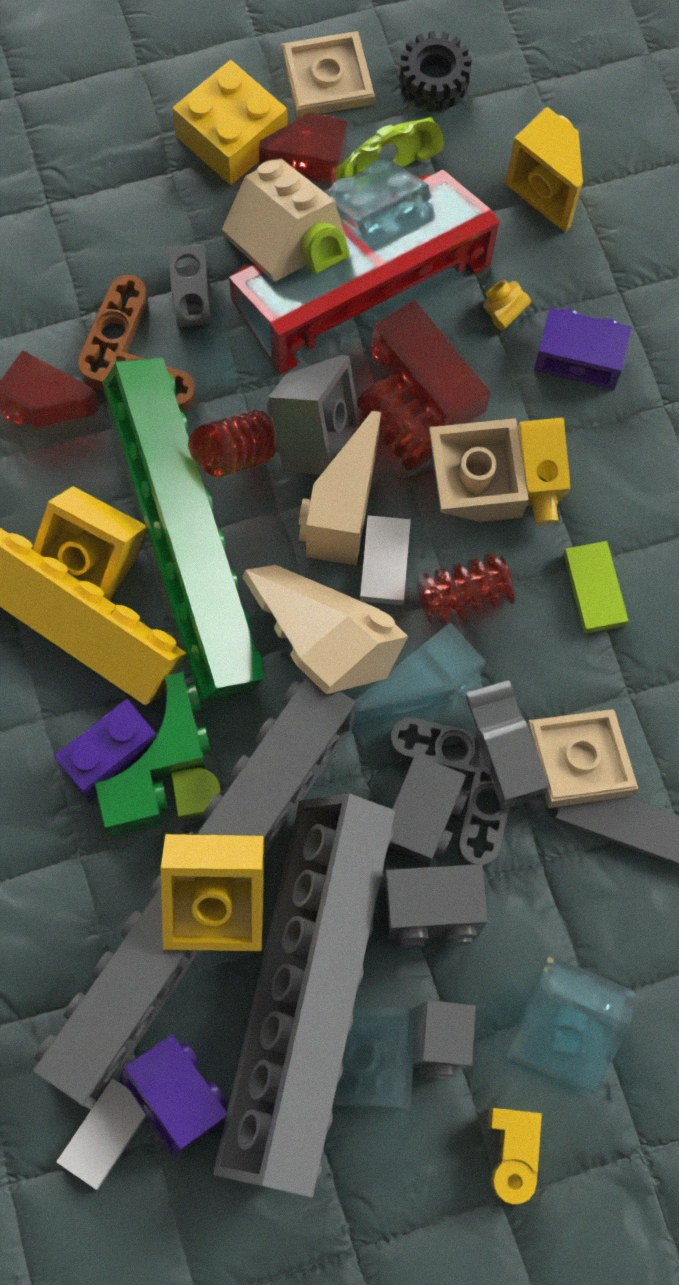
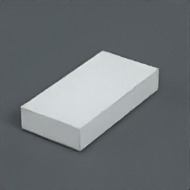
M368 515L360 593L361 602L403 605L411 519Z
M112 1078L57 1160L58 1164L96 1190L100 1188L146 1118L145 1113L124 1085Z

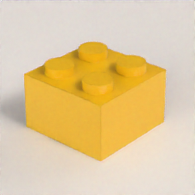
M229 60L172 107L175 136L230 185L236 182L288 137L287 108L232 60Z

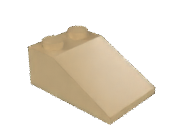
M372 411L316 480L313 485L311 499L303 498L299 516V525H301L299 541L306 542L307 558L357 566L378 447L381 412Z

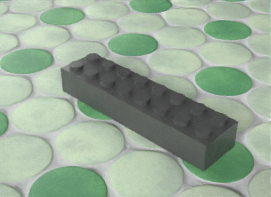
M350 793L299 801L229 1102L228 1115L225 1120L214 1167V1176L313 1198L315 1185L321 1176V1157L326 1134L332 1124L333 1116L331 1110L335 1091L343 1073L342 1058L347 1035L353 1025L352 1012L357 988L363 978V960L367 941L374 927L373 913L377 894L383 884L384 876L382 871L386 852L393 838L392 824L395 810Z

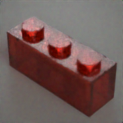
M415 300L374 325L371 349L375 358L381 365H388L396 375V381L402 392L406 396H413L421 406L423 417L431 427L466 424L486 412L491 392Z

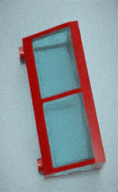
M444 170L431 176H421L411 186L341 221L351 255L350 258L316 275H313L305 266L275 282L256 265H245L238 269L233 276L229 277L231 300L273 366L281 375L298 366V362L294 357L297 351L304 345L308 351L315 348L316 337L452 266L459 273L465 270L467 265L473 275L491 266L499 227V220L492 210Z

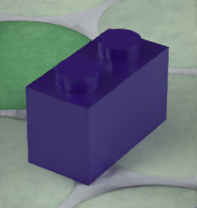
M550 307L534 371L615 390L622 372L632 327L622 325L610 318L597 319L580 315L572 309L564 308L559 310Z
M126 699L55 754L54 757L61 770L89 803L98 796L95 784L119 775L136 763L152 745L156 738V733Z
M170 1035L125 1066L119 1078L175 1158L219 1126L228 1113L224 1109L227 1106V1102L220 1089L212 1081L206 1083L196 1069L199 1066V1062L192 1049L185 1042L179 1044L174 1036Z

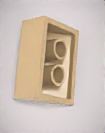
M282 159L264 162L256 171L245 176L222 227L224 236L274 282L307 266L301 244L304 234L311 226L319 222H328L344 234L335 200Z

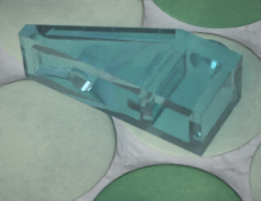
M449 623L389 673L387 679L378 681L355 700L354 725L447 703L459 693L464 698L466 692L475 690L482 683L481 675L486 661L457 629Z

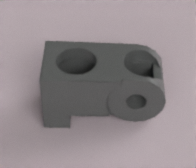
M205 244L167 248L177 328L210 325ZM186 257L193 258L189 260H181L182 258Z

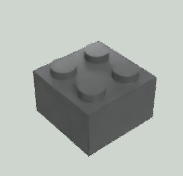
M483 864L386 871L382 887L386 942L397 941V948L413 949L424 947L425 940L444 939L445 946L468 945L472 943V937H478L487 924Z

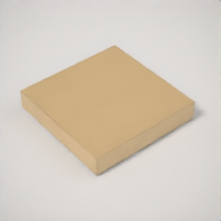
M358 31L281 44L282 56L297 118L374 105L375 95Z
M614 709L528 721L527 725L549 784V789L545 794L548 808L635 796L638 786Z

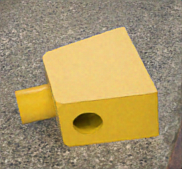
M564 418L520 422L517 429L529 499L527 506H533L536 526L557 524L560 522L558 502H561L570 490Z

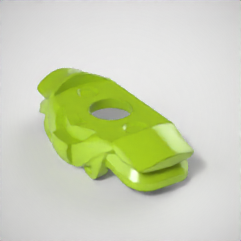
M432 117L380 128L375 132L376 135L364 142L347 160L337 167L336 182L343 193L350 194L353 197L361 196L370 190V185L415 160L423 161L438 154L444 147L440 126L433 121ZM394 144L396 147L394 159L387 165H380L378 161L379 152H381L384 146Z

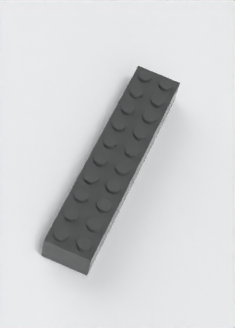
M306 676L302 684L295 681L287 690L281 702L286 707L276 721L269 718L262 726L256 737V741L260 743L250 758L244 755L237 762L229 777L234 782L224 796L217 793L212 798L203 813V817L207 821L197 835L264 836L263 859L297 811L299 801L305 799L354 727L356 701L340 691L326 694L308 676ZM161 874L149 890L148 895L152 897V900L143 913L135 911L125 923L120 933L125 938L114 954L110 951L106 952L96 965L92 973L96 981L87 994L84 995L79 992L68 1005L63 1015L68 1021L57 1037L50 1034L43 1041L34 1056V1059L39 1062L33 1070L36 1074L89 1109L93 1108L112 1078H116L202 951L163 950Z

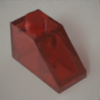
M308 113L260 140L259 166L270 160L282 159L307 179L337 184L336 169L343 163L347 145L348 120L338 119L332 115Z
M24 350L21 351L0 380V411L4 416L17 424H21L24 421L35 428L92 416L99 409L93 388Z

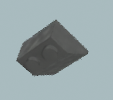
M340 355L285 374L276 388L270 393L267 409L270 417H273L276 432L275 449L280 454L283 471L321 475L361 426L349 355Z

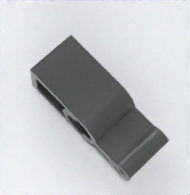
M510 681L466 692V701L478 731L479 745L500 808L503 809L543 797L549 789V784L529 727L520 714Z

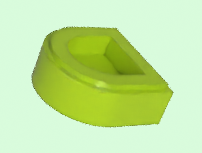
M319 222L314 224L303 236L301 244L302 253L307 269L313 275L351 257L344 234L331 223Z
M193 768L171 772L179 820L202 816L212 798L217 793L221 794L217 778L206 769Z

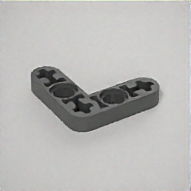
M408 717L400 720L394 725L390 737V747L397 758L412 763L416 754L473 778L458 842V854L466 865L483 864V868L489 867L496 860L501 849L509 807L500 809L498 813L493 815L483 814L477 808L476 798L483 792L496 794L492 781H480V776L486 780H489L490 776L479 745L478 733L419 718ZM408 730H414L417 732L416 739L430 743L431 734L438 735L434 745V755H426L429 745L415 743L413 750L404 748L405 742L398 738V736H406ZM457 739L465 745L467 755L460 761H450L446 759L441 751L442 744L447 740ZM471 819L482 825H497V831L491 827H488L484 844L487 847H491V852L484 851L481 858L473 856V848L467 846V842L475 841L480 826L479 824L471 825Z

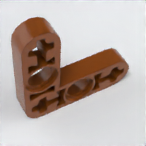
M123 275L112 282L79 355L78 365L81 377L87 385L105 391L102 382L115 362L144 359L127 353L148 303L145 284L136 276ZM129 291H134L136 298L130 297L125 306V314L121 312L123 308L121 295L127 296ZM117 323L125 328V332L117 339H108L102 335V330L105 326ZM101 349L106 351L104 355L106 368H99L97 373H93L90 364L97 365L102 356ZM166 366L167 372L174 379L175 389L177 386H183L184 394L179 393L176 400L180 412L184 413L192 408L196 400L194 381L189 374Z

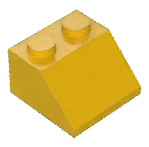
M546 107L514 137L505 185L566 233L571 228L583 184L579 131L573 127L567 118L557 115L550 108Z
M72 486L48 501L33 550L43 557H51L62 562L68 568L67 573L79 581H87L96 585L104 592L103 597L110 601L135 562L147 527L136 519Z
M165 835L161 862L163 950L261 951L264 836Z

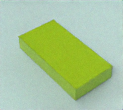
M603 541L565 548L563 556L583 633L626 626L629 620L608 542Z

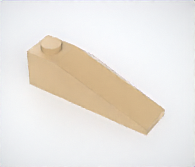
M277 565L245 570L242 578L261 609L272 613L277 620L274 627L279 638H288L293 646L290 655L293 661L323 692L330 694L387 679L408 638L395 625L390 615L380 611L378 608Z

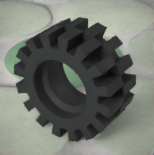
M435 31L428 32V39H425L421 33L416 36L415 43L410 40L406 44V50L403 49L399 72L401 92L405 91V98L409 102L414 97L416 98L415 106L421 108L425 102L428 103V110L435 111V104H440L441 110L448 109L449 100L455 106L459 103L460 96L464 98L466 95L467 87H469L472 59L471 56H468L469 50L467 46L460 47L461 40L456 36L450 42L448 41L449 33L442 32L441 38H436ZM436 64L448 69L450 74L442 78H432L423 74L420 69L426 65Z

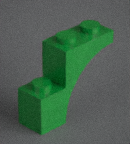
M183 672L165 676L167 685L166 712L160 731L147 752L136 763L119 775L95 784L104 827L109 837L163 824L160 811L168 809V804L162 782L154 784L153 781L172 777L171 772L193 768L205 769L203 754L211 753L205 726L196 728L192 712L201 710L195 684L186 686Z

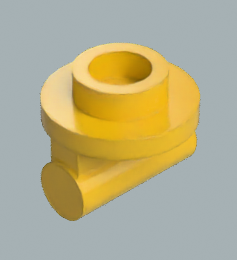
M502 280L494 284L486 292L487 299L483 307L492 317L493 324L503 331L531 304V299L521 290L518 282L507 283L506 280Z

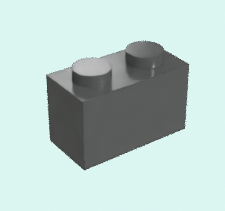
M415 754L392 808L395 810L392 824L393 838L387 850L426 867L430 866L434 855L443 859L453 834L444 829L451 814L460 817L469 791L462 789L466 775Z
M427 1000L409 1011L405 1068L419 1069L418 1077L447 1080V1077H457V1070L472 1066L476 1005Z

